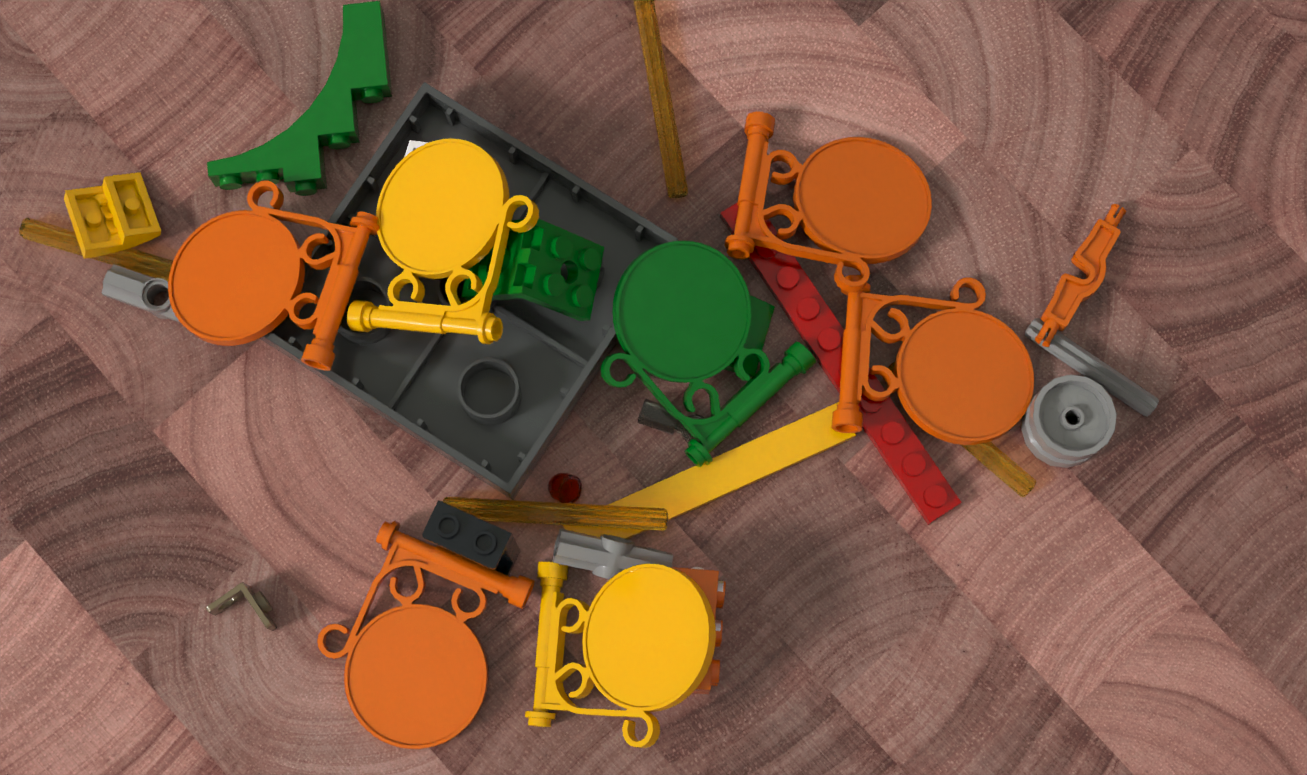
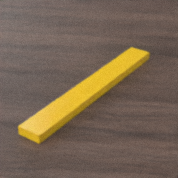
M837 402L712 458L713 461L709 465L703 464L701 467H691L563 524L565 530L597 537L605 534L629 539L855 438L856 434L841 433L831 428L833 411L837 410V405L839 404Z

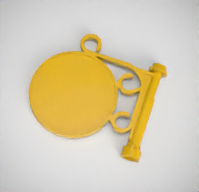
M452 138L426 143L410 152L396 165L386 179L377 203L376 217H378L377 224L379 229L377 234L379 241L389 258L404 269L400 275L390 282L388 287V298L393 306L379 305L378 307L372 302L355 300L348 308L347 324L352 331L370 332L376 328H388L439 334L459 333L477 335L482 344H491L494 341H498L503 333L502 320L496 317L494 313H489L493 293L499 282L510 229L518 233L531 230L538 221L539 209L527 196L516 195L509 199L508 183L502 168L490 154L476 144ZM522 205H527L528 213L526 217L518 223L512 222L515 210ZM493 248L487 279L483 285L481 279L468 269L480 262ZM418 277L428 279L448 278L445 284V292L451 306L421 303L425 296V288ZM470 278L471 289L478 294L468 302L461 304L457 295L458 285L461 281ZM412 283L413 292L411 299L418 303L400 301L399 295L404 285Z
M538 562L537 578L541 579L540 586H542L535 660L537 670L533 711H525V717L528 718V726L551 727V721L555 720L556 714L548 713V710L570 711L576 714L643 718L648 726L647 735L644 739L639 741L636 738V722L631 720H625L623 723V737L630 746L636 748L651 747L656 743L660 734V724L651 712L669 709L689 697L702 682L710 667L715 649L716 625L712 607L704 591L691 577L677 569L659 564H640L629 567L613 576L600 589L589 607L585 601L574 598L564 599V593H560L561 588H563V581H567V565H559L553 562ZM573 606H576L579 610V619L576 624L568 627L566 626L568 612ZM566 632L572 634L583 632L582 645L585 665L573 662L563 667ZM578 670L582 675V683L579 689L569 693L570 698H585L590 694L595 685L608 700L627 710L581 708L569 699L564 690L563 681Z

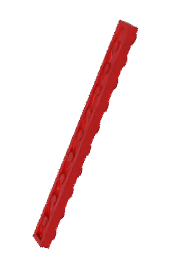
M737 203L720 213V218L732 235H734L739 207ZM769 219L765 220L768 229L776 236L777 230ZM755 246L754 251L748 257L749 261L840 394L843 327L794 256L783 254L774 249ZM869 373L868 382L870 387L878 392L885 391L877 377ZM862 393L861 402L858 404L859 411L863 414L862 428L928 525L960 505L962 502L890 396L883 401H873Z

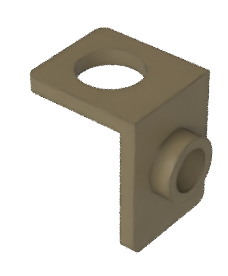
M244 582L206 607L210 614L216 616L245 596L265 627L271 631L277 628L268 612L273 610L269 601L261 591L254 593L251 587Z

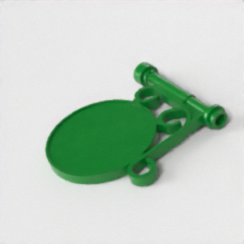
M672 241L646 250L634 259L622 274L615 290L612 314L614 329L625 353H615L607 356L602 362L601 376L608 385L620 388L632 384L637 375L667 412L679 420L694 437V439L687 443L689 447L685 450V454L696 466L701 467L703 464L709 465L713 461L709 453L737 427L740 428L794 376L800 373L805 374L816 364V360L812 353L797 341L784 352L785 357L782 359V362L776 363L771 368L769 359L762 350L744 348L743 346L750 331L752 307L747 285L737 267L724 254L708 245L694 241ZM750 354L755 355L760 361V369L751 380L750 376L743 369L744 359ZM621 359L635 374H628L624 380L616 381L610 374V366L613 361ZM734 361L733 366L737 377L742 381L748 382L720 408L718 392L712 385L704 383L703 380L718 374ZM647 374L669 382H690L683 395V405L687 412H695L696 409L692 402L693 394L698 389H704L710 398L711 415L701 419H694L683 415L673 406Z

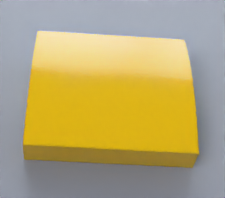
M141 172L105 176L102 186L65 190L64 201L84 259L123 251L161 235V228Z

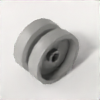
M1070 374L1053 379L1031 399L1027 411L1022 417L1021 431L1026 446L1036 458L1050 466L1069 468L1083 464L1108 444L1115 431L1117 413L1112 398L1102 385L1088 377Z

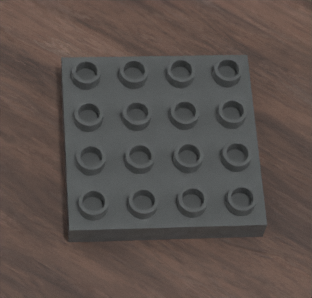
M424 82L327 222L351 227L349 224L351 218L356 217L359 211L376 216L377 203L383 185L392 170L404 158L409 140L429 143L435 140L452 138L472 142L490 154L502 168L508 183L509 199L516 195L527 196L538 206L539 219L604 246L590 321H578L525 299L492 300L489 313H494L503 323L501 338L491 344H482L477 335L459 333L439 334L388 328H376L370 332L352 331L347 324V311L350 304L355 300L372 302L378 307L379 305L393 306L388 298V287L390 282L404 270L386 254L378 235H370L358 268L359 273L333 344L335 346L333 352L336 356L330 371L313 368L301 361L306 345L311 344L312 339L315 338L313 334L314 328L302 329L298 327L289 315L278 327L260 339L508 498L514 500L602 366V362L609 356L618 342L613 324L612 309L615 290L622 274L630 263L646 250L663 243L678 241V238ZM527 205L518 207L513 214L512 220L524 219L528 213ZM321 230L320 233H323L329 239V243L317 245L312 251V259L322 258L335 251V242L329 231ZM305 263V277L301 294L312 293L320 298L330 267L316 270ZM563 263L561 267V275L564 277L566 281L568 276V270L566 265ZM418 277L425 288V296L421 303L451 306L445 292V284L448 278L428 279ZM465 280L461 281L457 288V295L461 304L469 301L461 297ZM412 283L403 286L399 295L400 301L418 303L411 299L413 292ZM308 303L304 305L299 312V318L307 319L312 316L317 304Z

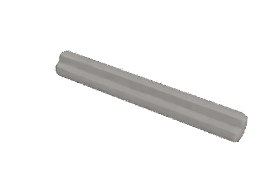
M1035 318L1026 329L1025 336L1038 344L1035 341V337L1045 322ZM1057 331L1049 347L1041 346L1085 377L1102 385L1106 391L1143 416L1148 417L1157 407L1158 398ZM1048 333L1045 334L1043 340L1038 344L1039 346L1042 345Z

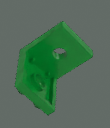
M539 218L536 225L527 232L518 233L510 229L499 282L493 293L492 300L525 299L578 321H590L604 246ZM523 219L512 220V222L518 223V222L522 221ZM493 248L480 262L468 269L481 279L483 285L487 279ZM563 263L566 265L568 270V276L566 281L564 277L561 275V267ZM469 278L465 279L461 297L471 300L478 293L471 289V280Z

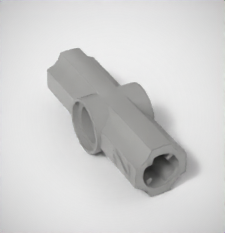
M115 264L107 271L103 280V296L148 311L160 319H170L180 323L173 312L169 298L163 305L154 306L153 304L154 298L158 293L168 292L167 280L152 278Z
M560 529L556 537L552 561L559 565L590 570L594 575L610 580L619 572L640 564H659L672 567L673 554L654 548L634 545V542L617 536L602 534L600 537Z

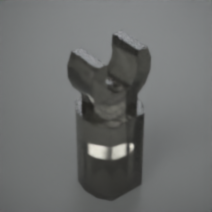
M645 399L637 423L671 435L677 432L681 434L687 443L694 439L682 423L671 416L660 403ZM691 414L687 416L694 419L704 418L699 414Z

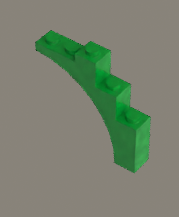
M380 1L343 5V33L337 60L326 85L309 109L287 130L265 144L237 156L207 162L208 177L215 187L220 186L223 190H235L241 188L242 184L271 181L274 184H278L279 180L284 179L289 192H295L299 196L314 195L319 189H327L323 146H328L330 149H345L351 146L350 143H359L356 101L378 103L384 97H392L385 17Z

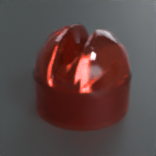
M557 473L549 481L548 491L555 501L571 505L580 497L582 484L575 475Z

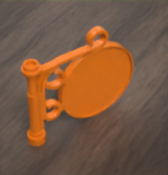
M760 111L749 113L746 116L744 127L748 143L737 201L739 207L734 235L727 236L724 244L730 257L746 259L754 251L755 246L774 249L791 256L836 264L834 280L837 286L846 292H858L866 286L870 276L867 264L884 263L896 259L907 253L919 241L930 219L932 198L924 174L908 155L880 140L865 137H848L834 140L821 146L802 165L791 152L786 150H776L767 155L768 141L774 133L775 118L768 113ZM776 161L785 162L789 165L791 171L785 174L773 172L770 181L777 185H786L797 179L793 193L794 208L786 204H777L763 210L770 166ZM777 215H783L790 220L792 225L788 228L778 229L775 236L768 229L765 220ZM801 226L806 235L822 250L794 245L782 240L791 238L796 233L797 228ZM843 266L858 270L862 279L859 281L847 280L842 274Z
M260 181L253 185L248 192L247 202L252 210L232 211L216 216L198 227L182 244L173 260L169 273L168 294L171 307L180 323L196 337L208 343L222 346H235L255 341L278 327L289 315L298 327L302 329L314 328L313 334L315 338L312 339L311 344L306 345L301 361L313 368L330 371L336 356L333 352L335 347L333 344L359 273L358 268L370 235H378V217L359 211L356 217L351 218L349 223L351 227L329 223L318 217L280 210L284 201L282 191L271 181ZM273 191L270 205L274 209L258 206V199L263 193ZM279 220L318 227L329 231L335 242V251L322 258L312 259L313 249L317 245L329 243V239L323 233H316L309 236L300 247L294 235ZM305 263L316 270L330 267L320 298L312 293L301 294L305 277ZM308 303L317 304L312 316L307 319L299 318V312L304 305Z
M848 275L845 277L850 281L862 279L861 275ZM967 277L958 280L951 289V301L909 295L887 296L870 293L871 285L869 283H866V286L858 292H846L841 289L843 294L848 295L846 329L843 332L839 404L837 405V410L833 411L831 428L834 431L841 433H858L862 431L863 414L859 411L858 406L861 402L862 393L870 400L883 401L891 393L897 391L904 409L919 427L938 439L959 445H977L993 441L1006 434L1023 417L1031 402L1034 390L1032 362L1024 344L1011 328L992 315L978 311L985 301L986 292L982 283L977 279ZM962 287L971 288L976 293L977 301L975 303L956 302L959 298V289ZM892 305L942 310L922 319L910 330L905 314L899 309L891 308L887 316L895 319L900 325V332L896 334L887 333L873 320L879 311ZM871 333L887 344L903 341L896 356L894 374L889 368L882 365H873L869 371ZM868 374L880 375L885 378L888 386L887 390L883 392L873 390L868 382Z
M385 521L378 532L376 542L382 545L381 548L383 550H389V553L380 573L371 584L351 633L350 629L345 625L330 624L321 630L317 643L321 653L328 658L337 659L347 655L344 670L347 700L355 717L368 732L379 740L396 747L407 749L429 748L445 743L463 732L475 719L484 702L488 687L487 659L478 637L465 623L469 619L477 618L485 611L488 601L483 589L495 594L501 593L503 597L509 599V604L523 609L531 595L535 580L523 575H519V577L511 575L510 577L499 571L492 570L438 545L435 547L400 532L399 522L393 521L389 523ZM413 566L418 582L416 592L408 597L403 596L398 590V578L391 577L389 584L390 592L394 598L401 602L402 606L394 607L379 614L361 630L379 586L386 576L399 568ZM423 569L475 591L480 598L479 607L470 613L461 609L459 598L463 593L462 588H457L451 599L452 608L456 615L439 607L415 604V601L422 597L426 588ZM339 630L344 634L350 633L341 651L335 653L326 646V637L331 631Z

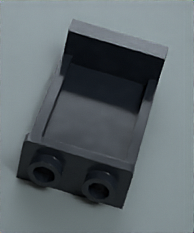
M439 500L422 533L424 539L508 576L520 553L512 533Z

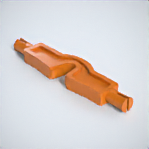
M1112 204L1105 219L1097 220L1085 241L1072 256L1071 262L1085 273L1086 279H1081L1067 273L1060 277L1051 300L1041 316V320L1045 323L1035 337V341L1040 344L1045 334L1048 333L1041 346H1050L1057 331H1064L1080 303L1089 299L1103 282L1106 273L1105 259L1121 233L1117 226L1126 214L1124 207H1121L1114 218L1120 205Z

